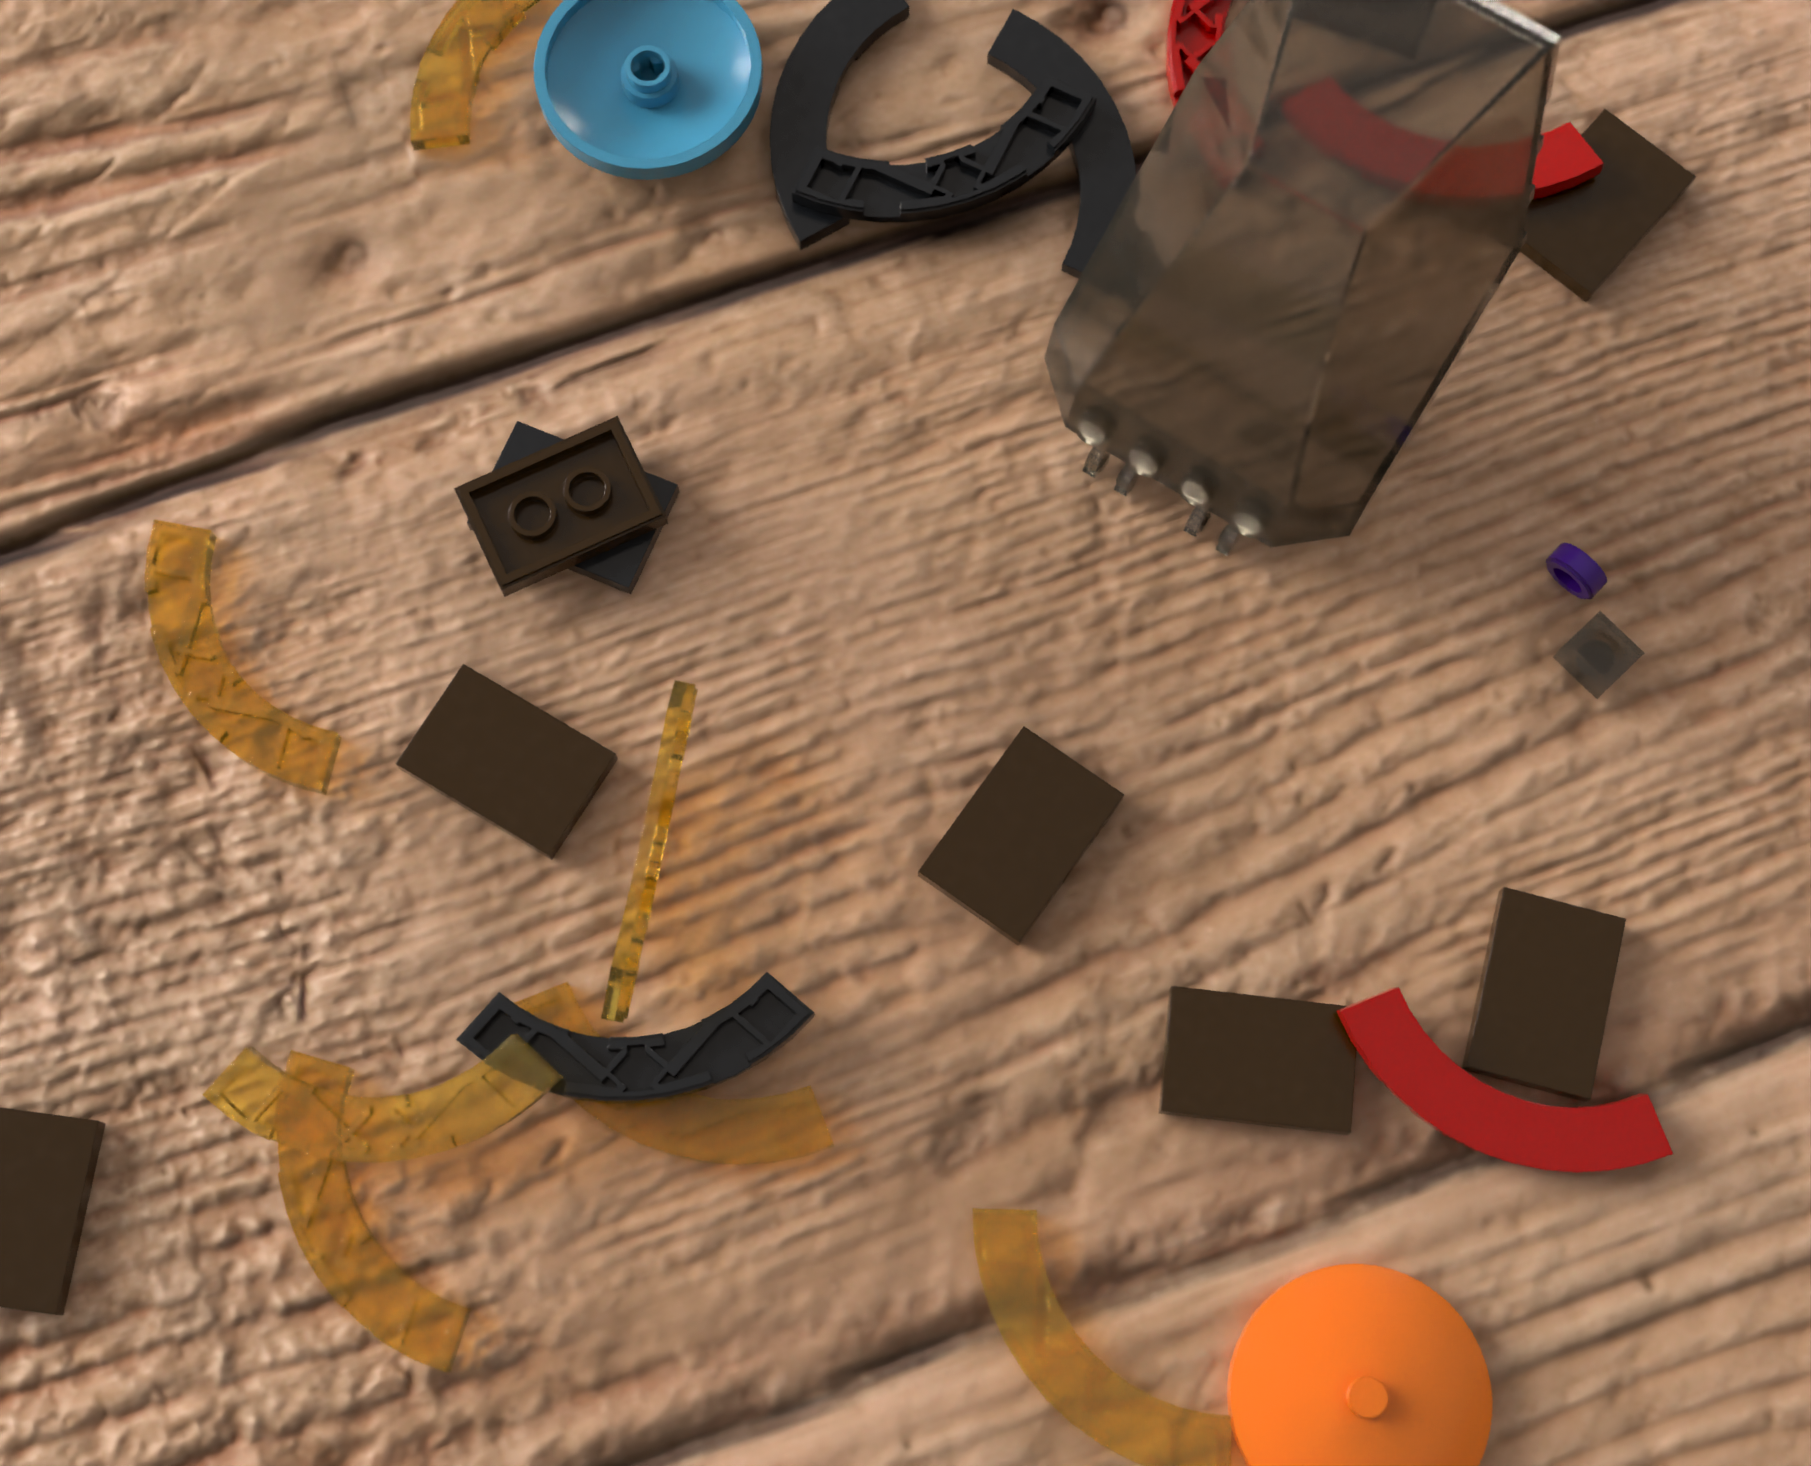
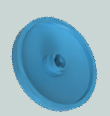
M564 0L550 16L538 40L534 58V82L539 104L549 128L557 140L576 158L597 170L617 177L655 180L680 176L704 167L728 151L739 140L748 128L759 105L763 86V64L759 39L755 28L744 9L736 0Z

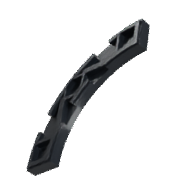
M831 0L815 16L800 36L785 64L777 85L771 112L769 138L771 167L779 205L787 226L800 250L850 224V219L821 213L792 202V191L816 147L820 146L827 149V129L832 108L840 89V83L848 68L878 38L892 27L909 18V5L905 0Z
M1013 9L988 52L987 64L1009 75L1031 94L1035 92L1044 75L1047 74L1097 96L1094 110L1081 131L1068 145L1078 174L1080 204L1076 230L1071 246L1062 263V271L1113 295L1128 259L1137 214V175L1134 154L1126 127L1115 102L1099 77L1084 59L1064 40L1042 24Z
M1045 74L1031 97L1022 108L1001 125L997 133L975 146L970 144L949 153L925 158L924 163L890 165L889 161L860 159L817 146L792 191V202L825 214L878 223L932 220L970 211L1016 190L1048 167L1081 131L1096 106L1097 96Z
M766 972L748 991L735 1001L709 1017L702 1019L697 1024L666 1034L604 1038L572 1032L539 1019L518 1007L499 992L456 1040L495 1069L517 1081L544 1092L575 1100L608 1104L646 1103L674 1099L703 1091L739 1076L766 1060L792 1040L815 1017V1013L772 975Z

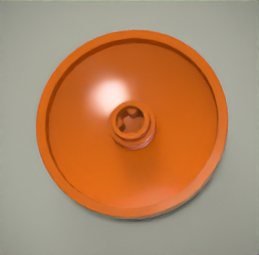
M1340 1264L1324 1267L1303 1274L1274 1291L1262 1302L1243 1328L1232 1355L1227 1385L1230 1423L1237 1446L1247 1466H1479L1490 1436L1493 1401L1491 1382L1485 1359L1472 1331L1451 1304L1436 1291L1407 1274L1376 1265Z

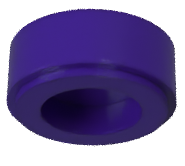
M1561 543L1546 559V567L1551 576L1563 588L1578 598L1592 599L1607 583V577L1601 567L1588 554L1572 544Z

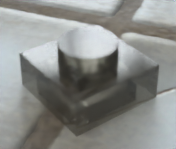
M1600 611L1561 647L1553 658L1598 699L1643 656L1644 652Z

